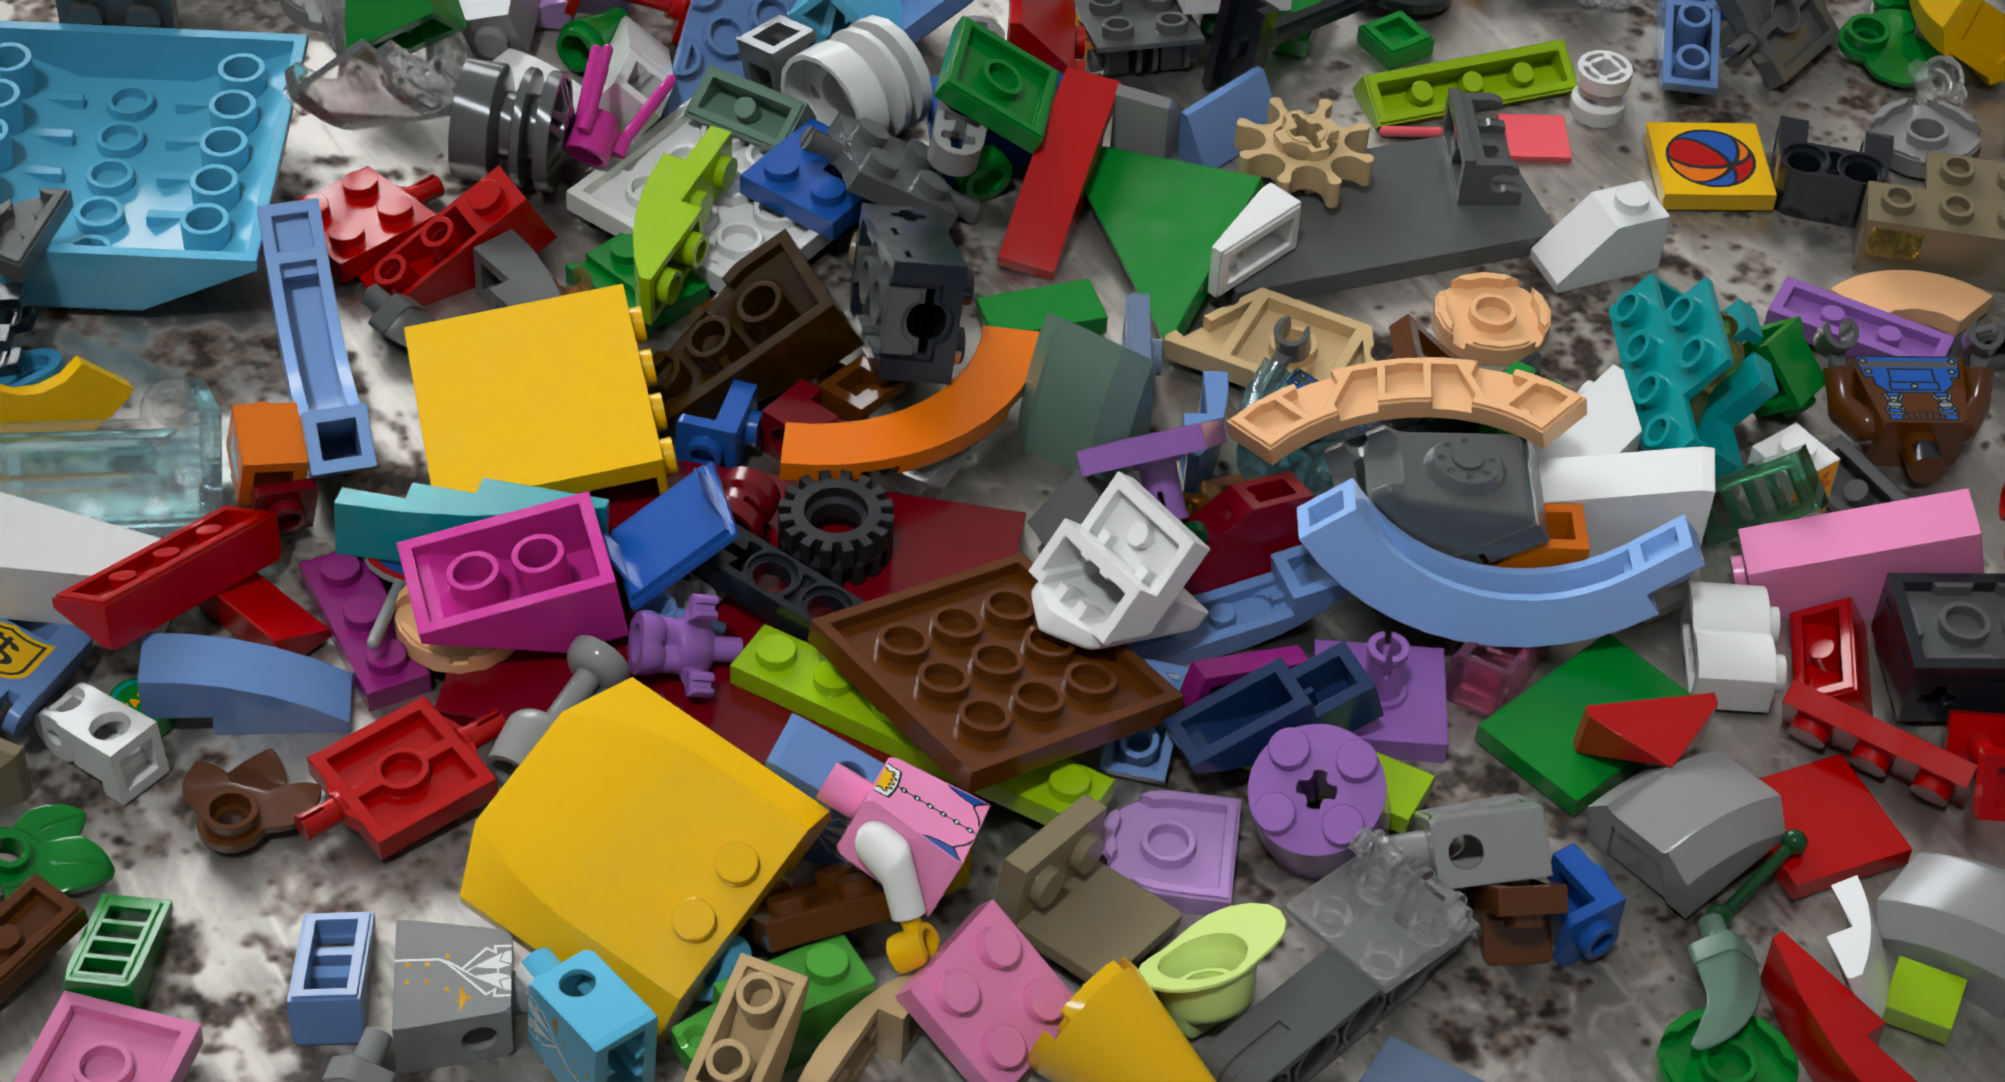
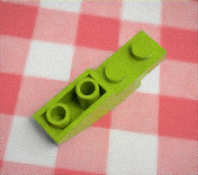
M710 125L686 159L663 153L644 186L635 213L633 229L636 306H641L644 324L652 326L664 307L675 303L680 294L684 279L692 268L698 269L705 260L709 238L707 234H703V225L710 215L712 204L722 191L727 192L731 188L737 174L738 162L736 158L732 157L731 131Z

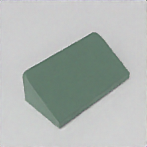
M712 65L708 66L684 112L687 118L707 126L711 125L731 131L732 136L769 151L811 117L817 118L808 103Z

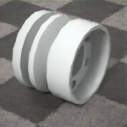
M875 15L861 18L850 24L848 28L834 33L830 39L816 43L789 58L781 74V93L808 103L817 117L816 120L828 126L832 124L837 114L841 112L856 120H860L862 117L872 119L883 126L890 135L896 137L903 133L906 128L913 127L922 122L931 110L933 89L929 70L919 49L905 31L889 19Z

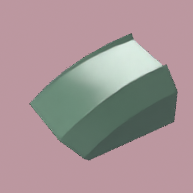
M1048 311L1031 358L1020 406L1018 433L1025 454H1037L1074 472L1077 468H1080L1077 451L1149 434L1157 362ZM1132 466L1093 474V476L1105 482H1111L1118 471L1127 475L1132 470Z

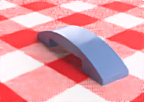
M1302 544L1270 554L1271 572L1193 596L1209 612L1201 625L1196 629L1128 643L1126 645L1141 658L1176 665L1190 664L1194 660L1220 657L1279 636L1322 613L1350 592L1330 576Z

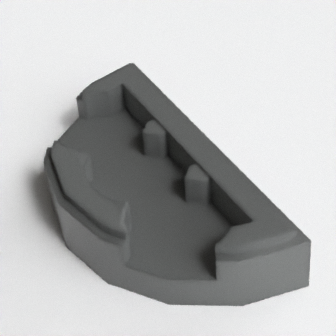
M40 189V197L23 200L15 205L12 204V199H9L0 205V274L2 276L24 283L74 207L71 190Z

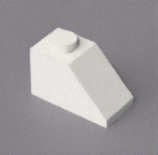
M1643 181L1594 191L1531 248L1529 257L1555 293L1657 270L1670 215Z

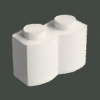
M1688 581L1680 609V639L1685 658L1686 691L1692 695L1715 693L1718 701L1716 709L1768 713L1774 693L1782 694L1784 691L1787 677L1785 655L1776 654L1775 649L1780 634V610L1777 606H1770L1765 586Z

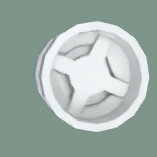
M1607 50L1590 51L1580 57L1575 73L1578 85L1573 89L1569 103L1570 114L1575 120L1593 128L1612 127L1621 122L1626 107V96L1624 93L1629 89L1633 75V68L1628 59L1618 53Z

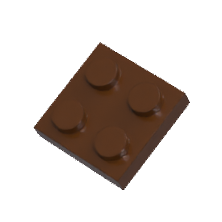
M845 862L816 870L814 872L816 880L790 887L789 881H777L739 931V934L772 953L890 920L891 916L882 884L860 868L856 869L853 863Z

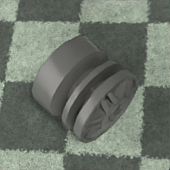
M473 58L467 60L457 81L450 115L448 162L451 176L456 180L477 183L498 165L503 169L505 162L508 161L510 179L518 189H525L533 178L534 188L538 192L553 194L559 186L565 164L569 158L564 148L575 120L573 84L570 74L564 71L553 70L548 74L544 82L543 72L540 68L529 67L523 75L518 90L515 91L513 72L508 63Z

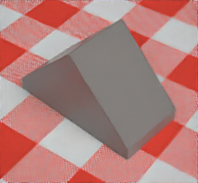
M1118 84L1115 93L1110 147L1170 159L1177 148L1180 114L1184 109L1171 98Z

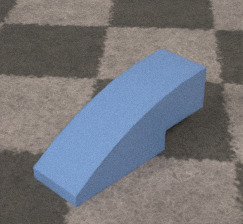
M147 633L142 636L137 685L142 714L151 719L212 717L215 735L351 732L353 673L291 651L232 638L181 633Z

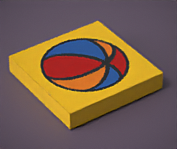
M1646 122L1643 141L1658 199L1665 210L1773 211L1777 194L1756 123Z

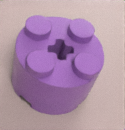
M1310 724L1295 728L1286 727L1277 731L1271 737L1269 744L1255 760L1248 781L1250 810L1261 842L1285 870L1308 879H1336L1349 874V870L1367 859L1370 860L1381 849V838L1388 835L1390 828L1391 806L1383 767L1375 749L1367 741L1346 729L1333 725ZM1320 795L1330 796L1331 799H1323L1320 809L1309 808L1308 801H1316Z

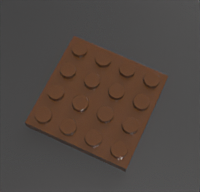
M1022 552L811 619L808 642L953 781L969 794L1164 723L1163 719L1182 709L1184 695L1126 644L1089 650L1040 631L1037 626L1032 603V589L1038 580L1029 572L1034 563Z

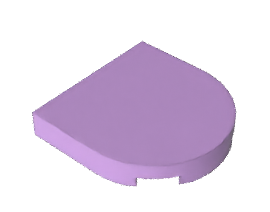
M1155 790L1140 794V800L1132 802L1119 810H1113L1107 815L1101 832V837L1105 839V847L1099 861L1177 908L1182 913L1206 916L1231 906L1242 799L1172 790Z

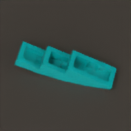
M488 478L482 479L476 493L412 483L406 498L342 487L334 502L336 554L401 562L397 542L576 494ZM591 496L601 533L609 536L610 500Z

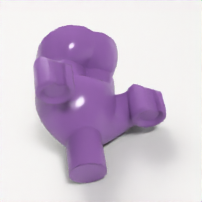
M693 593L690 597L689 607L681 618L662 617L653 612L646 611L636 612L628 637V664L633 675L677 674L684 684L686 697L712 698L714 689L711 688V681H715V675L708 671L714 662L732 663L743 650V640L741 637L716 636L709 621L714 622L718 619L719 615L715 611V606L719 604V597L716 595Z

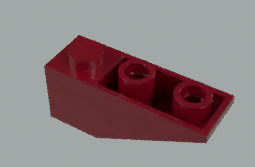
M1290 470L1232 484L1183 522L1184 525L1190 521L1203 522L1207 526L1208 532L1206 545L1210 548L1183 588L1191 595H1195L1271 572L1270 554L1302 545L1298 535L1297 507L1312 500L1314 494Z

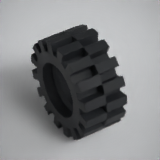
M830 470L819 471L817 482H814L809 475L799 478V488L791 484L785 490V499L780 498L778 505L779 550L822 576L831 578L832 582L841 587L842 578L849 577L852 585L855 586L864 582V571L874 578L881 573V564L888 565L891 559V551H893L894 505L892 499H887V491L881 485L872 489V479L865 475H862L857 482L852 481V471L841 470L840 479H831ZM827 524H842L850 526L854 530L844 533H830L817 529V527Z

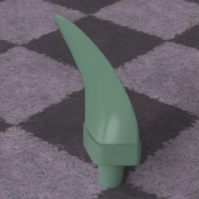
M1717 913L1707 914L1699 919L1697 928L1701 939L1689 944L1687 948L1707 993V1006L1692 1040V1046L1697 1050H1704L1718 1045L1739 1032L1755 1012L1761 994L1759 963L1752 946L1736 932L1728 930L1723 916Z

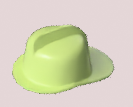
M1245 903L1228 906L1206 915L1191 925L1167 947L1141 963L1138 970L1152 990L1159 992L1164 1007L1185 1037L1195 1038L1223 1021L1242 1014L1251 1006L1255 995L1257 963L1269 954L1284 937L1287 921L1281 910L1269 904Z

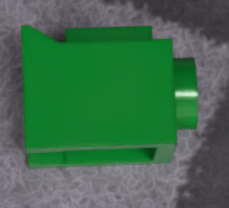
M1800 316L1760 326L1763 339L1755 345L1745 340L1732 351L1734 364L1730 367V370L1753 352L1771 363L1779 392L1753 412L1756 418L1780 412L1785 418L1796 416L1816 403L1814 395L1825 385L1823 372L1803 336Z

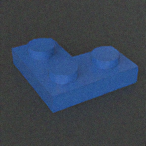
M811 117L740 174V193L833 241L860 219L862 203H869V200L847 191L844 180L836 177L840 173L836 166L831 165L829 160L801 149L800 140L807 127L813 126L815 129L828 134L827 130L830 126Z

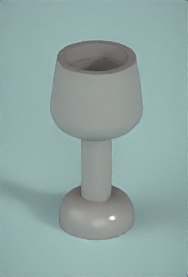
M579 635L573 640L567 652V664L573 676L547 712L526 708L511 714L486 759L488 769L495 775L501 785L506 783L562 711L589 699L594 691L603 692L629 679L631 675L630 667L617 650L606 642L589 635Z

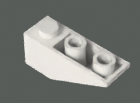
M626 15L620 20L610 42V45L613 47V54L598 107L618 118L619 124L617 129L620 133L624 131L668 75H673L669 49ZM671 91L633 141L640 137L661 117Z

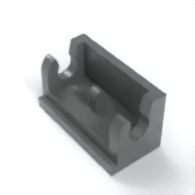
M1448 88L1441 136L1457 205H1520L1522 191L1521 187L1517 185L1515 175L1520 173L1518 163L1510 157L1505 136L1506 126L1504 120L1494 118L1478 119L1475 116L1482 109H1491L1493 111L1503 109L1502 98L1496 94L1461 93L1460 88Z

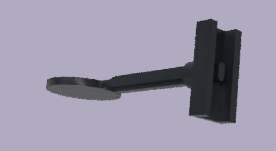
M1221 0L1201 84L1211 89L1218 85H1226L1256 66H1260L1265 70L1268 54L1273 52L1278 44L1371 6L1377 5L1396 12L1402 10L1405 14L1426 15L1442 11L1451 4L1452 0H1324L1279 19L1277 18L1280 9L1266 0Z

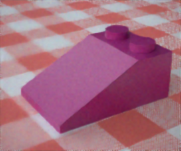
M589 491L397 542L422 644L566 653L573 640L579 635L593 636L604 642L629 635L615 576Z

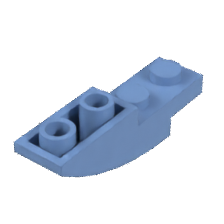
M1657 0L1656 59L1661 89L1707 95L1717 94L1721 9L1715 0Z

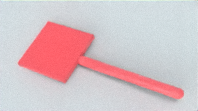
M1497 114V119L1504 120L1505 136L1512 160L1571 162L1572 156L1564 115ZM1382 126L1379 133L1383 137L1430 138L1441 136L1442 127Z

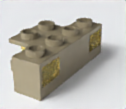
M1927 151L1925 157V185L1917 184L1915 188L1902 184L1869 181L1854 229L1853 270L1864 272L1884 270L1924 271L1952 277L1980 289L2005 292V162L1966 157L1960 154Z

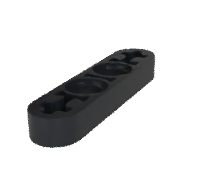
M738 524L736 526L740 537L691 571L700 580L809 643L811 619H813L808 611L813 608L824 607L836 612L866 602ZM760 575H774L781 578L786 583L787 588L778 592L767 591L760 588L754 579Z

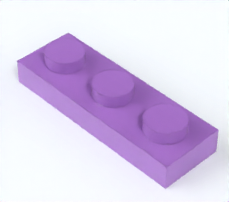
M1789 276L1786 277L1769 306L1764 325L1800 316L1803 336L1808 344L1813 345L1815 332L1827 320H1829L1831 325L1832 337L1841 343L1839 335L1840 324L1847 318H1851L1857 323L1859 338L1857 343L1846 351L1847 359L1849 356L1949 357L1955 340V336Z

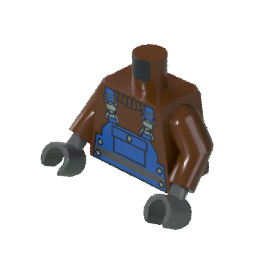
M1847 318L1840 324V343L1832 337L1831 325L1829 320H1827L1815 332L1813 345L1820 355L1828 358L1829 367L1823 368L1827 412L1831 422L1855 443L1859 444L1865 457L1873 465L1906 467L1911 480L1917 483H1930L1937 480L1943 475L1945 467H1949L1956 462L1961 445L1969 444L1974 440L1989 414L1994 369L1988 368L1989 357L1996 352L2004 341L2005 329L2003 325L1997 322L1992 330L1991 344H1983L1975 336L1977 319L1970 324L1961 340L1964 352L1971 357L1970 366H1964L1962 357L1849 356L1847 361L1846 351L1857 343L1859 338L1857 323L1853 319Z

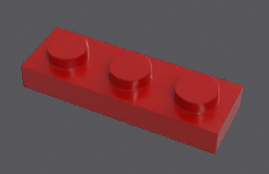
M1795 679L1782 700V723L1789 726L1788 731L1795 738L1812 747L1824 748L1825 744H1828L1849 754L1850 762L1868 774L1884 777L1886 773L1902 779L1911 784L1910 789L1912 792L1927 802L1938 806H1946L1950 802L1964 809L1975 789L1978 765Z

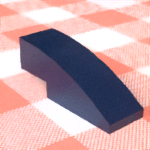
M1343 640L1291 669L1288 668L1282 657H1279L1163 719V722L1194 773L1201 774L1228 771L1254 765L1261 751L1269 744L1271 737L1277 731L1286 727L1295 728L1310 724H1327L1352 732L1383 717L1384 713L1375 684Z

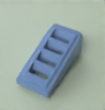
M374 912L314 913L303 915L287 999L291 1037L294 1043L298 1045L359 1043L366 1028L376 926ZM354 944V946L318 947V945Z

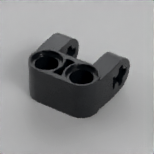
M1781 115L1770 163V173L1777 194L1774 209L1792 218L1855 228L1868 182L1886 183L1893 156L1894 136L1865 131L1859 151L1807 142L1809 120Z

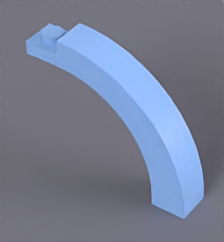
M319 198L257 206V217L278 346L289 402H297L309 462L307 474L309 478L313 479L376 469L377 462L367 403H360L343 338Z
M1354 478L1297 507L1299 540L1316 562L1342 587L1365 604L1398 622L1436 636L1479 645L1525 648L1562 645L1594 639L1629 628L1659 615L1654 591L1664 586L1672 587L1687 580L1695 570L1705 566L1697 532L1685 514L1627 544L1582 561L1551 567L1503 568L1458 559L1432 549L1412 538L1390 522L1372 504Z

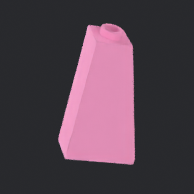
M1969 488L1738 529L1741 555L1730 557L1734 584L1765 586L1770 606L1779 607L1780 618H1790L1791 612L1852 597L1862 619L1873 620L1887 573H1985L1982 533Z

